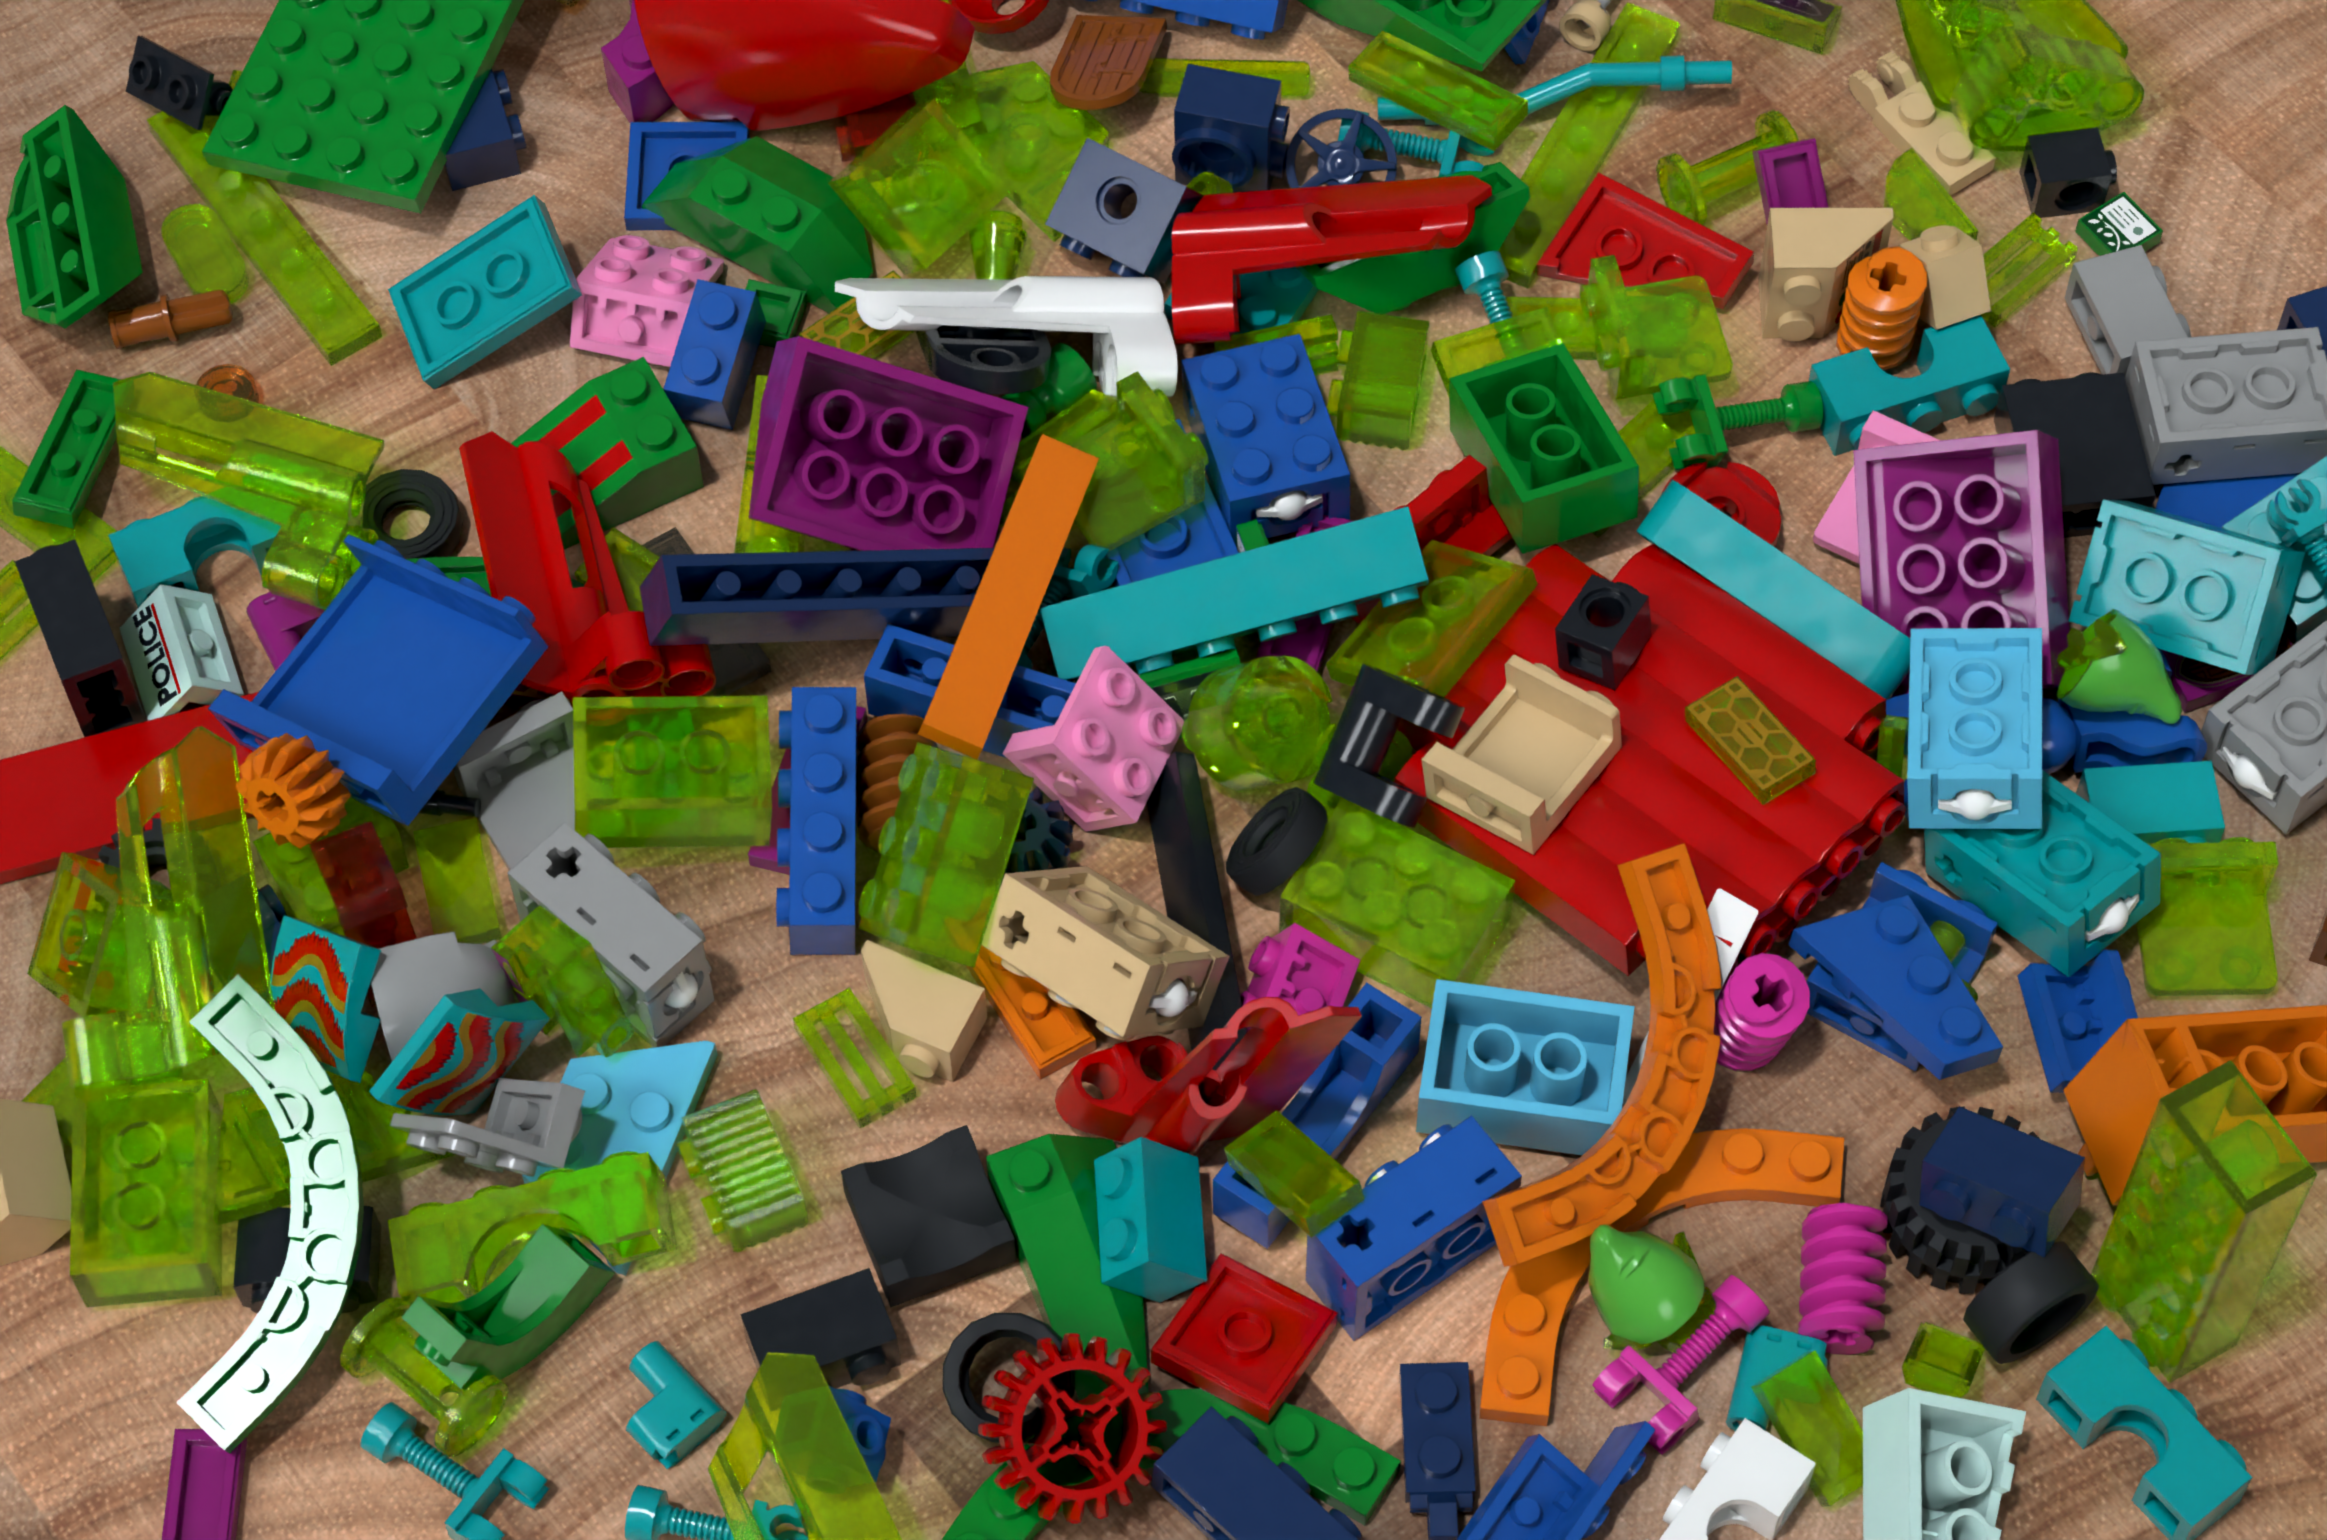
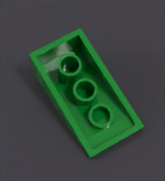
M1547 0L1297 1L1336 24L1483 71Z

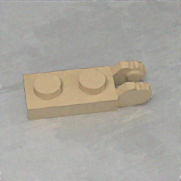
M1889 52L1878 58L1876 62V68L1881 76V80L1896 95L1889 100L1883 85L1876 78H1873L1867 70L1861 69L1849 76V90L1852 92V96L1856 98V101H1859L1861 106L1873 118L1872 123L1945 198L1952 196L1993 171L1996 157L1921 81L1916 82L1911 68L1905 61H1901L1900 56L1898 57L1896 53Z

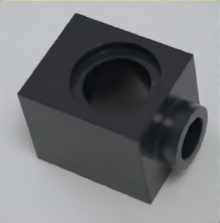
M2098 127L2030 135L2027 137L2019 173L2032 218L2038 219L2091 212L2105 203L2109 186L2115 185L2117 180V165L2113 151L2104 149Z
M1592 574L1555 628L1559 668L1616 690L1652 636L1649 596L1640 593L1629 584L1623 582L1614 583Z

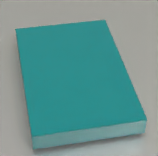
M535 195L388 289L422 379L433 389L438 388L582 296L545 203Z

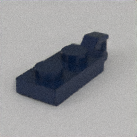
M1468 1362L1400 1364L1399 1383L1405 1503H1409L1410 1513H1427L1428 1540H1456L1458 1538L1457 1512L1473 1511V1501L1476 1492Z

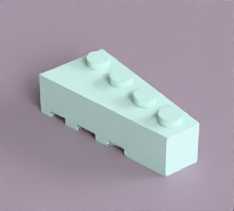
M1913 1388L1904 1389L1863 1407V1540H2000L2002 1530L1996 1528L1995 1524L2001 1496L2003 1493L2009 1492L2011 1488L2015 1465L2009 1462L2013 1438L2022 1434L2026 1411Z

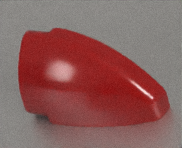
M634 0L638 23L649 58L663 88L677 108L693 122L741 121L747 128L755 131L805 125L837 118L881 105L914 92L957 70L968 56L975 31L973 24L957 8L941 0Z

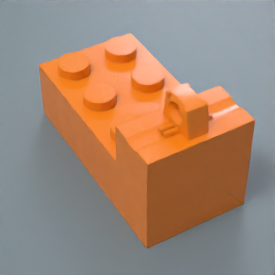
M2327 1005L2127 1019L2063 1089L2085 1140L2084 1145L2078 1152V1155L2085 1157V1174L2092 1176L2099 1173L2112 1205H2123L2140 1201H2168L2194 1173L2326 1162Z

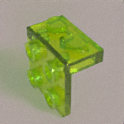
M1615 255L1591 259L1588 284L1580 286L1581 308L1587 322L1592 321L1596 333L1595 351L1598 365L1601 371H1607L1616 400L1660 392L1658 384L1674 378L1685 377L1693 379L1696 375L1706 374L1708 383L1727 380L1731 376L1733 362L1708 284L1704 278L1688 276L1625 288Z
M1138 371L1116 382L1118 417L1067 444L1099 458L1074 523L1090 544L1108 548L1109 551L1205 500V466L1208 465L1209 460L1202 442L1193 432L1185 434L1175 421L1174 410L1167 396L1159 388L1152 390Z
M2233 837L2217 843H2189L2180 838H2167L2155 843H2147L2161 853L2160 904L2137 922L2146 990L2155 996L2257 995L2271 993L2278 981L2266 895L2279 865L2276 842H2254L2245 837Z

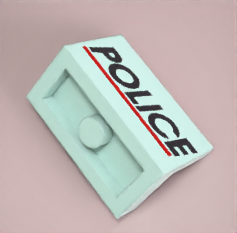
M160 584L120 627L148 721L178 713L188 702L210 705L223 689L239 697L244 695L212 594Z

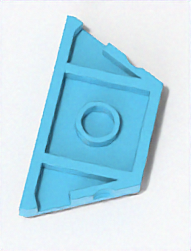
M699 1041L570 1059L560 1083L585 1090L580 1107L582 1111V1124L579 1133L573 1142L570 1143L563 1169L537 1166L534 1177L522 1175L524 1184L544 1204L553 1206L561 1214L563 1222L580 1238L584 1236L604 1255L608 1265L618 1274L626 1276L718 1056L716 1044L713 1042Z

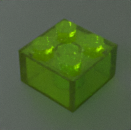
M935 98L913 106L828 182L904 275L929 267L1011 192Z

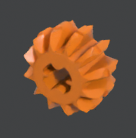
M288 733L280 737H274L249 754L246 761L239 766L242 778L235 787L238 793L247 799V803L242 810L253 814L257 819L258 832L266 829L271 831L274 841L279 846L290 842L301 849L307 844H313L339 826L340 820L347 815L344 804L351 797V793L339 782L345 771L333 767L329 762V750L318 752L307 735L299 739L294 738Z

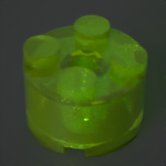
M1284 655L1279 657H1259L1218 669L1201 682L1191 700L1188 718L1182 726V738L1186 747L1194 752L1198 762L1211 778L1237 792L1246 793L1294 782L1310 776L1319 770L1336 729V723L1330 724L1327 703H1331L1333 700L1325 681L1306 662L1296 657Z

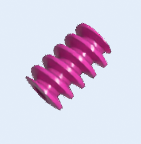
M1761 953L1746 958L1735 968L1715 1001L1714 1035L1720 1036L1718 1064L1734 1071H1752L1764 1067L1778 1055L1798 1026L1802 1024L1810 1007V990L1804 975L1791 961L1779 955Z
M1851 1203L1820 1205L1811 1209L1807 1214L1808 1217L1802 1222V1239L1805 1241V1244L1801 1247V1263L1805 1268L1800 1272V1288L1804 1293L1799 1298V1313L1803 1318L1798 1325V1334L1813 1337L1827 1343L1825 1353L1843 1355L1866 1353L1873 1348L1874 1341L1865 1334L1878 1332L1885 1327V1315L1872 1308L1878 1307L1885 1302L1886 1290L1874 1284V1282H1879L1886 1277V1265L1875 1258L1886 1253L1887 1240L1875 1233L1887 1228V1215L1881 1210Z

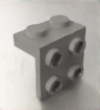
M562 691L545 700L531 701L524 705L516 715L490 728H485L453 768L458 787L464 797L479 798L481 800V811L477 819L509 871L564 822L582 837L590 833L600 840L620 830L626 821L622 806L581 742L574 709Z
M499 1078L484 1129L448 1118L393 1113L390 1127L409 1133L406 1144L411 1147L445 1155L447 1151L465 1156L464 1163L493 1172L503 1173L504 1169L534 1177L537 1166L564 1168L570 1143L578 1135L582 1124V1111L580 1107L585 1090L564 1083Z

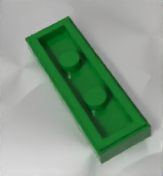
M76 369L12 500L15 516L74 529L136 398L134 382Z

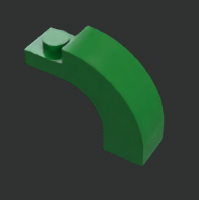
M542 1224L513 1262L480 1292L456 1303H447L418 1296L401 1318L420 1334L415 1340L414 1347L460 1389L481 1388L516 1372L552 1345L591 1305L614 1276L615 1272L569 1231Z

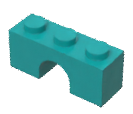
M1978 315L1938 330L1933 327L1924 329L1916 362L1921 374L1915 377L1900 378L1886 373L1877 365L1868 347L1811 364L1808 381L1814 382L1820 391L1823 402V420L1820 429L1833 455L1837 456L1852 450H1858L1862 428L1873 410L1923 433L1934 429L1941 422L1967 414L1969 416H1979L1992 410L1998 404L2002 385H2007L2010 367L1983 317Z
M285 467L267 474L253 475L239 485L210 496L196 497L182 507L150 519L136 520L124 529L108 535L137 608L142 605L160 584L200 592L196 582L197 570L205 559L217 552L233 550L246 554L254 561L262 579L320 557L310 522Z
M2105 1326L2049 1370L2044 1377L2036 1400L2082 1449H2085L2101 1435L2111 1431L2131 1432L2149 1444L2155 1454L2157 1464L2142 1476L2131 1501L2168 1540H2195L2240 1503L2253 1478L2247 1472L2242 1456L2230 1443L2222 1439L2216 1440L2198 1421L2197 1413L2190 1401L2175 1389L2168 1390L2149 1370V1364L2144 1354L2131 1341L2127 1339L2120 1340Z

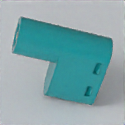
M1757 1325L1750 1333L1747 1332L1726 1418V1425L1736 1431L1744 1418L1766 1431L1774 1397L1804 1404L1817 1403L1821 1397L1828 1366V1359L1825 1357L1827 1343L1813 1337L1763 1325Z
M659 1341L649 1343L632 1359L629 1370L648 1388L654 1397L631 1417L626 1426V1431L654 1460H659L666 1469H669L713 1434L723 1423L727 1412Z

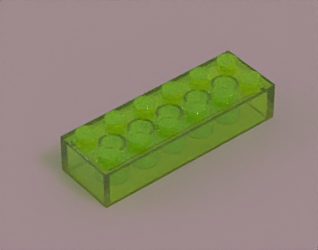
M2231 1060L2159 1099L2091 1272L2092 1277L2099 1284L2096 1295L2101 1303L2109 1311H2117L2132 1331L2133 1344L2144 1354L2149 1366H2157L2169 1383L2237 1345L2317 1176L2315 1170Z

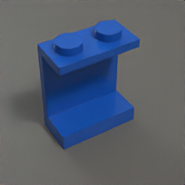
M1881 862L1875 871L1870 895L1862 908L1909 895L1966 988H1968L1990 951L1998 922L1988 918L1973 903L1964 900H1954L1929 887L1927 882L1919 875L1908 870H1896ZM1818 962L1807 979V985L1810 990V1007L1807 1014L1916 1072L1921 1063L1881 1028L1882 1018L1856 995L1848 999L1831 983L1834 975Z

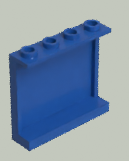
M348 534L343 542L361 563V566L251 702L223 689L208 709L240 745L252 751H255L272 738L280 737L285 733L290 734L296 739L307 735L318 752L329 750V762L333 767L345 771L339 782L349 790L351 799L409 826L549 646L532 626L536 621L533 613L516 599L505 596L500 601L491 597L480 585L466 577H462L456 582L448 578L438 567L425 559L420 558L416 563L406 560L395 548L384 541L377 540L372 545Z

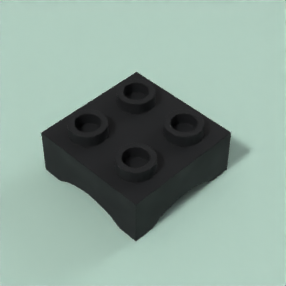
M967 1125L946 1132L932 1142L903 1155L876 1162L861 1163L841 1170L845 1196L890 1308L1017 1261L1014 1236L992 1191Z

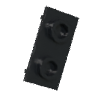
M137 36L133 59L129 66L127 93L196 130H202L205 115H221L233 89L224 81L213 80L214 73L143 36Z

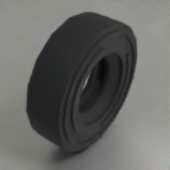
M400 469L382 474L365 485L353 502L350 517V528L354 537L372 545L377 540L384 541L395 548L405 559L450 557L460 542L463 524L456 495L449 486L435 475L423 470ZM414 505L424 509L430 515L429 525L425 531L411 539H395L383 530L385 518L398 507Z
M1298 787L1283 791L1263 806L1241 831L1231 847L1226 861L1227 874L1241 888L1255 896L1269 893L1280 886L1300 868L1313 852L1323 835L1328 820L1327 810L1310 793Z

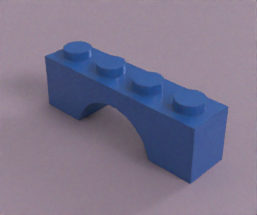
M1367 982L1348 1006L1359 1008L1362 1015L1359 1021L1306 1080L1278 1118L1261 1131L1251 1130L1213 1179V1214L1266 1249L1270 1247L1419 1052L1422 1017Z

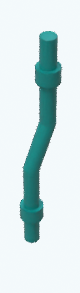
M1684 55L1660 56V62L1586 63L1518 94L1448 95V90H1425V96L1378 97V120L1425 119V125H1449L1448 119H1453L1455 109L1466 111V116L1484 114L1493 118H1522L1590 87L1660 85V91H1684L1685 85L1732 84V61H1685Z

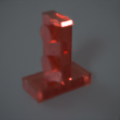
M371 821L309 844L344 936L377 949L417 939L406 909L408 905L401 885ZM370 983L367 997L371 1006L374 1007L376 1006V1001Z

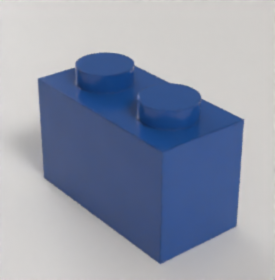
M697 279L663 388L680 419L733 430L766 324L756 292Z

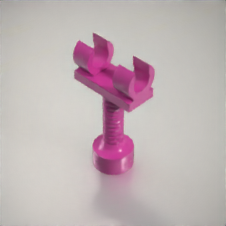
M1730 1275L1711 1295L1716 1303L1714 1314H1711L1709 1319L1704 1321L1705 1324L1699 1326L1700 1329L1697 1328L1695 1330V1334L1692 1333L1690 1335L1691 1339H1686V1344L1683 1343L1681 1348H1678L1676 1353L1671 1355L1672 1358L1669 1357L1666 1360L1667 1363L1664 1362L1662 1364V1368L1654 1369L1628 1345L1620 1353V1357L1610 1363L1592 1385L1595 1388L1594 1392L1611 1408L1620 1404L1632 1392L1639 1381L1666 1405L1648 1422L1656 1429L1648 1442L1660 1454L1670 1450L1681 1439L1687 1429L1691 1428L1700 1419L1698 1409L1677 1390L1679 1387L1678 1383L1682 1384L1684 1382L1683 1379L1688 1378V1374H1691L1693 1369L1698 1367L1697 1364L1700 1365L1703 1362L1702 1359L1705 1360L1707 1355H1710L1712 1350L1717 1348L1716 1345H1720L1722 1343L1721 1340L1724 1341L1726 1335H1730V1330L1734 1331L1741 1328L1750 1333L1770 1314L1764 1302L1744 1282L1733 1275Z

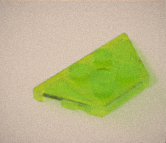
M1030 61L936 80L909 93L910 104L1053 242L1062 236L1063 233L1045 225L1086 139L1089 138L1109 148V132L1086 110L1069 108L1058 102L1051 93L1050 76L1037 63Z
M326 1071L346 1109L357 1144L363 1182L456 1155L447 1151L445 1155L436 1154L407 1145L409 1133L392 1128L390 1124L393 1113L413 1115L411 1114L412 1111L377 1101L369 1092L376 1082L373 1080L372 1075L366 1071L363 1072L360 1083ZM253 1087L224 1094L213 1218L217 1226L291 1204L289 1179L291 1178L285 1147L266 1106Z

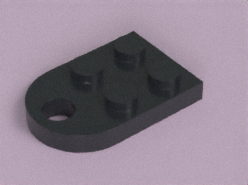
M942 325L934 330L916 331L929 370L943 381L987 394H1015L1033 390L1045 383L1048 378L1051 347L1045 331Z

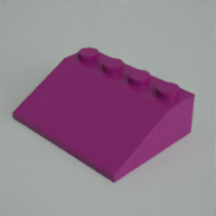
M797 336L778 341L761 401L749 519L857 551L993 548L1028 407L804 337Z
M2039 430L1853 450L1862 606L1909 638L1911 636V629L2042 628V692L2058 691L2064 671L2072 669L2058 439ZM1910 671L1892 697L1909 693Z

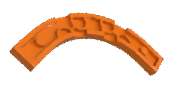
M1685 843L1617 865L1641 936L1650 981V1021L1644 1058L1626 1104L1614 1123L1595 1145L1580 1158L1552 1175L1482 1201L1504 1267L1523 1263L1592 1235L1598 1226L1610 1225L1631 1211L1637 1205L1636 1200L1648 1190L1658 1176L1662 1173H1667L1673 1167L1690 1140L1702 1114L1714 1078L1720 1046V1036L1714 1035V990L1721 989V974L1716 942L1707 908Z
M1747 1128L1709 1130L1693 1133L1673 1167L1667 1173H1662L1658 1176L1648 1190L1636 1200L1637 1205L1631 1211L1609 1226L1622 1232H1635L1647 1225L1649 1218L1681 1205L1684 1209L1715 1202L1740 1200L1768 1201L1814 1207L1839 1203L1841 1197L1844 1138ZM1591 1235L1568 1246L1509 1267L1492 1312L1485 1355L1479 1419L1547 1426L1557 1338L1564 1316L1580 1287L1581 1280L1590 1269Z

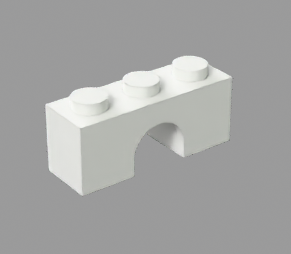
M1744 1418L1732 1437L1721 1432L1714 1440L1700 1465L1707 1473L1695 1490L1684 1485L1673 1498L1663 1516V1521L1668 1523L1669 1527L1659 1540H1708L1707 1536L1712 1531L1730 1524L1749 1527L1768 1540H1773L1809 1489L1816 1463Z

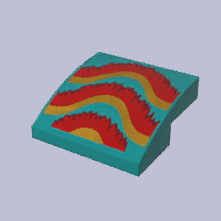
M284 915L272 961L269 1005L308 1045L326 1071L360 1083L380 1023L379 1018L364 1013L361 1010L381 950L304 920Z
M481 988L445 994L369 1092L377 1101L419 1113L446 1116L476 1113L497 1086L498 1079L503 1078L550 1018L533 1000L498 1007Z

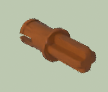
M220 289L170 300L168 294L160 295L159 302L108 311L110 332L116 349L168 337L171 342H175L179 339L178 334L229 324L233 319L229 296L224 290Z

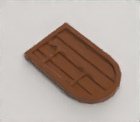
M1076 15L1050 73V89L1054 98L1069 108L1096 110L1122 104L1134 97L1143 86L1167 30L1166 18Z

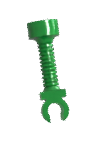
M1706 374L1696 375L1693 379L1681 377L1664 381L1658 384L1660 392L1652 393L1659 415L1671 416L1689 410L1696 434L1676 439L1677 447L1669 449L1676 471H1681L1692 464L1707 462V468L1716 467L1728 452L1723 434L1725 430L1784 422L1787 429L1795 433L1818 429L1823 420L1822 397L1818 387L1812 381L1785 385L1779 399L1774 398L1717 408L1713 401Z

